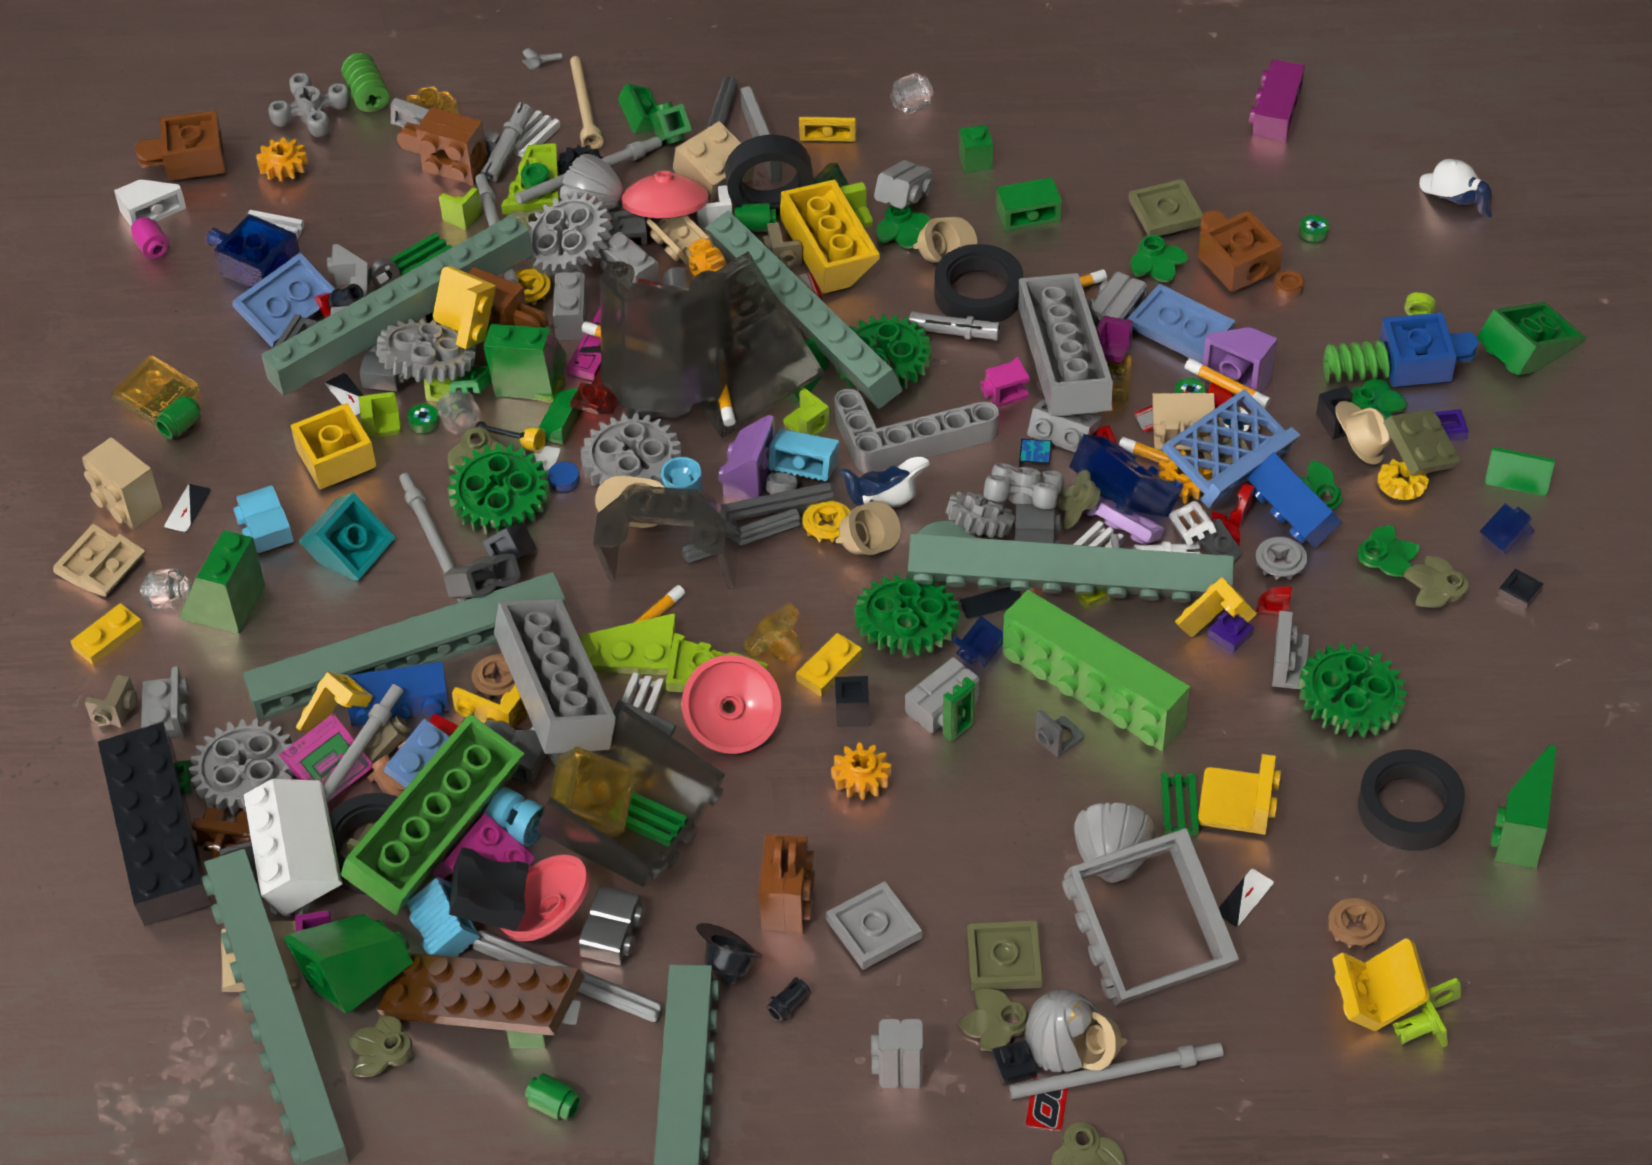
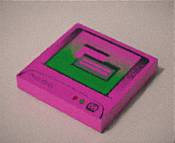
M333 713L279 755L298 780H319L324 785L354 739ZM364 752L361 753L331 799L372 768L371 765L373 763Z

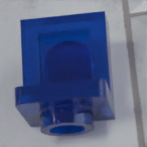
M1505 503L1479 532L1506 554L1525 532L1532 535L1535 530L1529 523L1532 518L1523 509L1517 506L1513 510Z
M980 616L962 640L955 636L952 642L959 648L956 654L970 665L976 661L985 668L1003 645V632Z

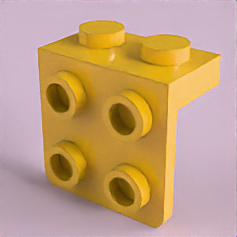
M446 266L442 269L433 319L439 324L458 331L457 346L467 349L485 341L496 285L452 266Z
M1262 754L1259 774L1214 767L1206 768L1198 814L1199 824L1265 835L1268 817L1275 818L1277 798L1271 797L1272 790L1278 791L1281 770L1274 769L1276 756Z
M1405 938L1366 962L1344 952L1332 958L1336 972L1335 981L1341 990L1345 1015L1350 1021L1374 1032L1424 1004L1430 997L1416 945L1410 939Z

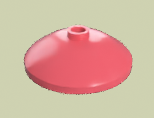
M658 171L655 174L643 177L631 184L622 194V206L624 209L632 214L650 218H671L688 215L705 207L709 200L708 191L702 184L687 176L672 173L671 171Z
M722 655L704 662L691 674L682 694V715L689 732L706 748L722 754H741L757 748L773 733L780 718L781 696L774 678L761 664L744 656ZM727 702L732 703L735 711L733 713H726L723 709V704Z
M563 854L546 858L528 869L525 885V914L517 932L503 928L501 930L510 939L524 942L545 938L565 926L579 911L588 893L590 874L585 864L573 855Z

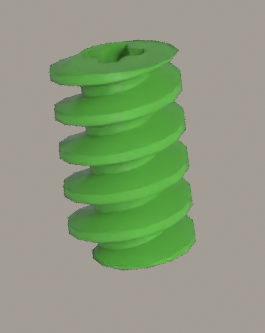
M355 53L346 58L342 64V76L356 106L360 110L370 113L380 111L389 103L390 93L383 82V78L380 76L376 64L373 62L374 59L366 53Z
M1381 340L1375 341L1373 346L1369 341H1364L1361 347L1357 342H1352L1349 349L1345 343H1340L1337 350L1333 344H1328L1325 348L1323 371L1325 380L1328 383L1330 374H1334L1337 382H1341L1343 373H1346L1349 381H1353L1355 372H1358L1361 380H1365L1367 371H1370L1373 379H1377L1379 370H1382L1385 378H1389V353Z

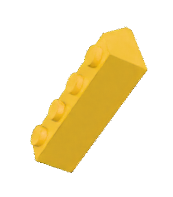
M835 179L781 192L780 219L792 240H799L801 242L802 258L823 294L851 287L879 260V252Z

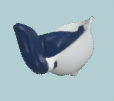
M1445 159L1437 164L1433 173L1421 176L1419 184L1424 193L1434 194L1440 199L1446 198L1460 205L1476 203L1481 215L1489 218L1492 217L1491 189L1486 182L1478 178L1469 164L1461 160Z
M913 457L906 460L899 467L890 466L885 471L867 472L861 477L845 468L840 469L839 472L845 479L848 495L855 505L861 506L872 501H881L888 504L891 508H900L916 496L915 478L931 463L924 457Z

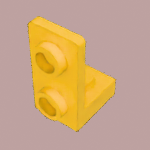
M1221 577L1216 583L1209 586L1197 601L1187 607L1182 615L1176 619L1175 623L1190 637H1194L1223 609L1233 618L1239 614L1247 622L1257 613L1239 592Z
M327 672L318 683L317 690L311 701L302 711L296 728L301 732H309L331 715L337 703L347 708L352 706L367 707L373 696L348 675Z
M514 685L510 692H506L503 695L500 705L458 687H455L452 691L454 710L465 718L471 714L483 723L486 721H504L515 729L527 712L516 685Z

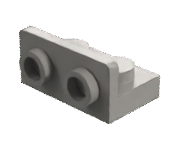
M1044 398L1033 407L1027 434L1038 440H1052V444L1083 454L1086 452L1089 437L1100 428L1102 416L1095 413H1082L1050 417Z
M1279 611L1273 665V687L1298 689L1299 676L1308 658L1309 635L1297 633L1298 626L1292 625L1293 612Z
M178 666L171 667V678L142 681L141 728L164 722L170 738L184 737V723H189L187 703H184V697H189V684L187 677H181Z

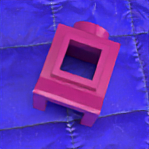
M1018 357L1010 363L987 369L985 380L980 382L984 397L990 398L991 402L997 407L1029 398V393L1023 383L1030 382V377Z

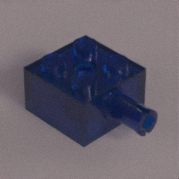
M248 214L230 234L214 227L211 228L212 231H209L206 236V243L216 247L214 254L219 274L249 288L300 253L296 233L251 214Z

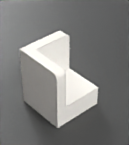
M727 185L718 186L719 202L707 203L705 207L696 211L698 227L700 229H706L708 225L728 210L732 213V203L728 195Z

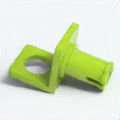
M1458 978L1428 989L1430 997L1427 1002L1421 1005V1013L1393 1023L1397 1037L1401 1036L1399 1040L1402 1045L1431 1032L1433 1035H1436L1442 1047L1448 1046L1447 1030L1435 1009L1461 997V984ZM1451 990L1447 995L1436 998L1440 993Z

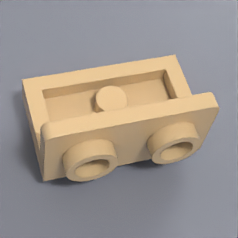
M687 215L662 218L657 224L650 218L645 221L652 229L648 234L660 246L665 242L668 246L664 250L675 262L681 259L688 267V256L692 255L688 249L691 243L703 237L705 240L710 239Z

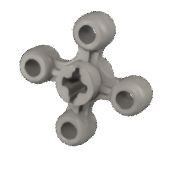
M296 73L289 81L291 93L296 98V101L288 104L286 101L276 100L270 104L268 110L270 120L276 126H286L291 122L292 117L299 115L300 120L307 123L311 135L323 137L330 131L329 118L323 109L328 106L338 110L347 108L351 102L350 92L346 85L336 83L329 87L327 93L320 94L318 88L312 86L311 79L307 74Z
M998 463L993 466L991 475L985 480L984 497L995 502L1005 501L1008 497V500L1015 504H1033V506L1040 509H1053L1057 504L1058 496L1061 495L1064 488V475L1057 471H1043L1040 475V471L1033 468L1014 467L1010 464Z

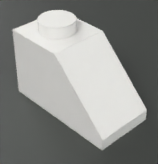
M140 179L114 190L119 210L130 226L141 217H148L159 221L186 209L179 184Z

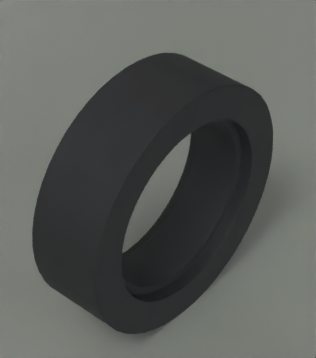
M761 135L748 139L731 152L725 164L727 190L733 204L736 207H742V204L770 203V209H776V216L780 215L782 191L814 184L812 164L808 151L798 141L783 135ZM768 161L790 164L797 171L791 182L774 190H756L748 187L742 181L747 170L757 164Z
M971 244L958 247L943 256L936 266L934 284L936 304L942 313L949 317L967 319V316H973L975 320L1002 322L1018 310L1019 279L1024 278L1022 266L1011 253L996 246ZM984 271L1001 277L1007 284V287L996 296L974 299L957 293L952 288L951 283L956 277L964 273Z
M1411 749L1392 751L1375 759L1366 769L1358 798L1359 815L1366 829L1375 838L1391 847L1408 851L1431 849L1446 842L1456 831L1465 800L1464 786L1457 772L1447 762L1433 754ZM1411 778L1420 780L1431 785L1440 794L1444 809L1436 817L1427 821L1411 822L1402 820L1390 814L1382 806L1378 792L1385 784L1395 779Z
M386 793L358 795L344 801L329 814L340 873L346 859L340 852L345 837L362 824L378 821L398 798L397 796ZM341 876L343 884L340 887L353 893L367 895Z

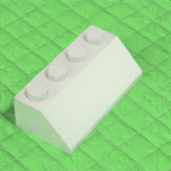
M271 779L244 794L261 897L283 916H286L343 884L322 782L319 780Z

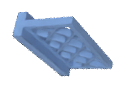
M1243 389L1165 443L1162 450L1204 493L1200 500L1208 508H1211L1248 481L1246 477L1273 452L1280 458L1288 453L1300 434L1292 426L1285 431L1248 391ZM1242 401L1250 409L1251 415L1237 412V404ZM1217 417L1231 419V429L1217 426ZM1238 421L1251 423L1252 433L1238 430ZM1258 425L1266 426L1274 435L1270 437L1258 434ZM1197 431L1211 433V442L1197 440ZM1218 435L1231 437L1232 447L1218 444ZM1238 439L1252 441V450L1239 448ZM1177 445L1191 447V457L1182 455L1175 447ZM1198 449L1211 451L1212 461L1198 458ZM1218 453L1232 455L1233 464L1219 462ZM1198 467L1212 469V479L1207 481L1198 472Z

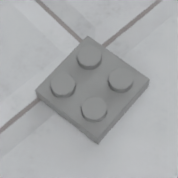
M885 881L826 912L827 922L862 970L922 939L921 928Z

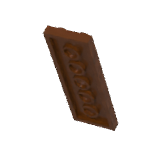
M409 953L413 963L393 978L376 1010L381 1016H394L398 1020L555 1036L585 976L579 968Z

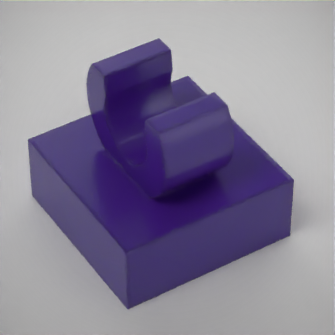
M1225 611L1208 629L1207 637L1234 654L1253 635L1254 626L1237 615L1233 618Z

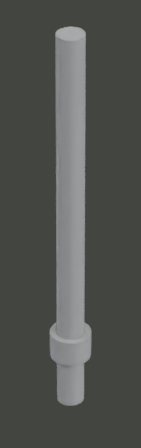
M658 136L644 142L636 141L627 145L626 149L604 157L602 160L611 167L630 159L635 161L644 157L645 153L661 147L662 142ZM565 174L516 193V201L522 204L564 186L562 181Z
M478 174L475 180L480 192L481 204L484 207L490 227L500 221L494 203L496 197L493 188L488 184L486 175ZM514 266L503 272L506 280L518 283Z
M403 473L400 475L399 480L406 492L405 500L409 508L415 511L445 574L455 565L425 505L426 498L422 490L417 488L410 473ZM470 597L458 598L457 601H458V603H459V602H462V601H465V600H468V599H471V598H470Z
M392 684L381 702L374 704L368 713V721L324 783L327 803L380 725L385 726L391 717V709L404 692L399 686Z
M1220 1042L1193 1047L1192 1044L1177 1047L1174 1052L1110 1064L1103 1070L1086 1069L1009 1085V1091L1013 1100L1178 1065L1181 1068L1196 1066L1198 1061L1222 1057L1223 1048Z

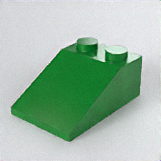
M1543 301L1494 309L1476 338L1484 345V349L1488 353L1497 356L1505 363L1508 371L1516 375H1523L1540 370L1584 343L1587 337Z
M1549 745L1508 793L1505 807L1498 806L1495 826H1493L1490 846L1496 847L1495 861L1537 868L1548 826L1556 755L1555 745Z

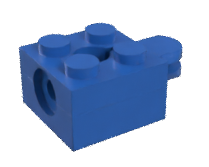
M1443 312L1382 319L1379 340L1384 343L1389 353V379L1392 387L1450 382L1453 378L1455 363L1472 362L1476 357L1478 347L1476 336L1471 332L1449 334Z

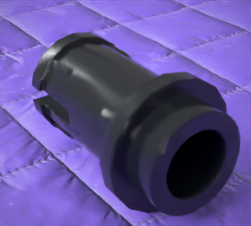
M350 284L344 289H335L330 293L329 305L330 307L349 306L364 296L363 290L357 284Z
M798 977L793 978L788 986L776 997L771 996L769 998V1004L766 1006L767 1012L778 1022H781L783 1019L789 1020L792 1016L791 1012L811 994L809 986L802 979L799 980Z

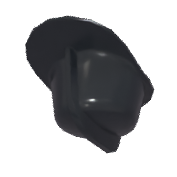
M709 923L697 924V932L706 940L705 965H712L715 975L726 983L735 984L739 977L746 976L749 973L756 958L763 957L761 953L755 951L743 938L732 931Z

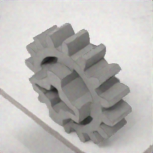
M960 491L957 492V495L952 494L945 511L946 514H949V520L956 521V526L965 527L966 533L973 536L976 534L978 536L986 535L990 538H994V535L1003 538L1004 534L1009 535L1015 516L1011 515L1013 511L1004 508V503L987 500L983 494H974L970 491H967L966 495Z

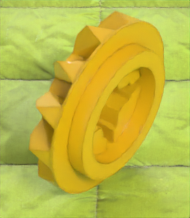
M529 268L515 271L518 284L527 288L524 290L526 303H531L535 306L537 300L545 301L546 294L551 293L550 279L544 273L540 274L537 272L536 269Z
M1392 459L1389 464H1383L1378 473L1379 487L1385 494L1395 499L1411 500L1418 498L1428 487L1429 479L1427 478V473L1411 476L1404 461L1398 462ZM1398 474H1402L1404 477H1409L1408 482L1405 481L1403 478H1398Z
M837 501L813 504L803 514V529L807 531L808 537H816L819 543L823 539H829L833 543L835 538L840 536L839 525L842 519L849 515L850 510L844 504ZM822 520H825L826 522H830L833 520V526H830L829 524H825L822 526Z

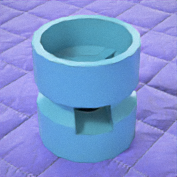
M676 457L667 461L661 468V484L666 487L671 497L669 512L678 516L694 514L703 505L704 498L702 473L699 464L694 459L688 457Z
M503 787L496 792L485 812L517 842L526 847L532 846L540 838L549 817V811L545 806L531 799L525 800L523 795L508 787Z

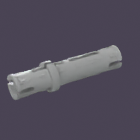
M521 102L518 103L510 120L503 125L502 130L504 131L481 171V174L486 175L487 180L491 181L492 179L493 182L498 180L518 140L523 138L525 126L534 113V110L525 103L523 105Z
M912 311L909 320L910 324L918 322L919 329L925 328L926 332L964 336L966 340H972L974 337L998 341L1001 331L1000 322L975 320L973 316H967V319Z

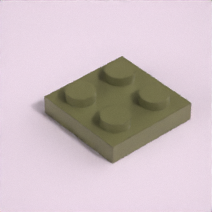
M1184 179L1129 191L1128 200L1147 235L1161 236L1201 226L1203 213Z
M1433 409L1393 415L1383 422L1411 476L1451 469L1461 462L1454 445L1448 438L1440 419Z
M1037 921L967 923L971 991L981 988L994 990L1042 988Z

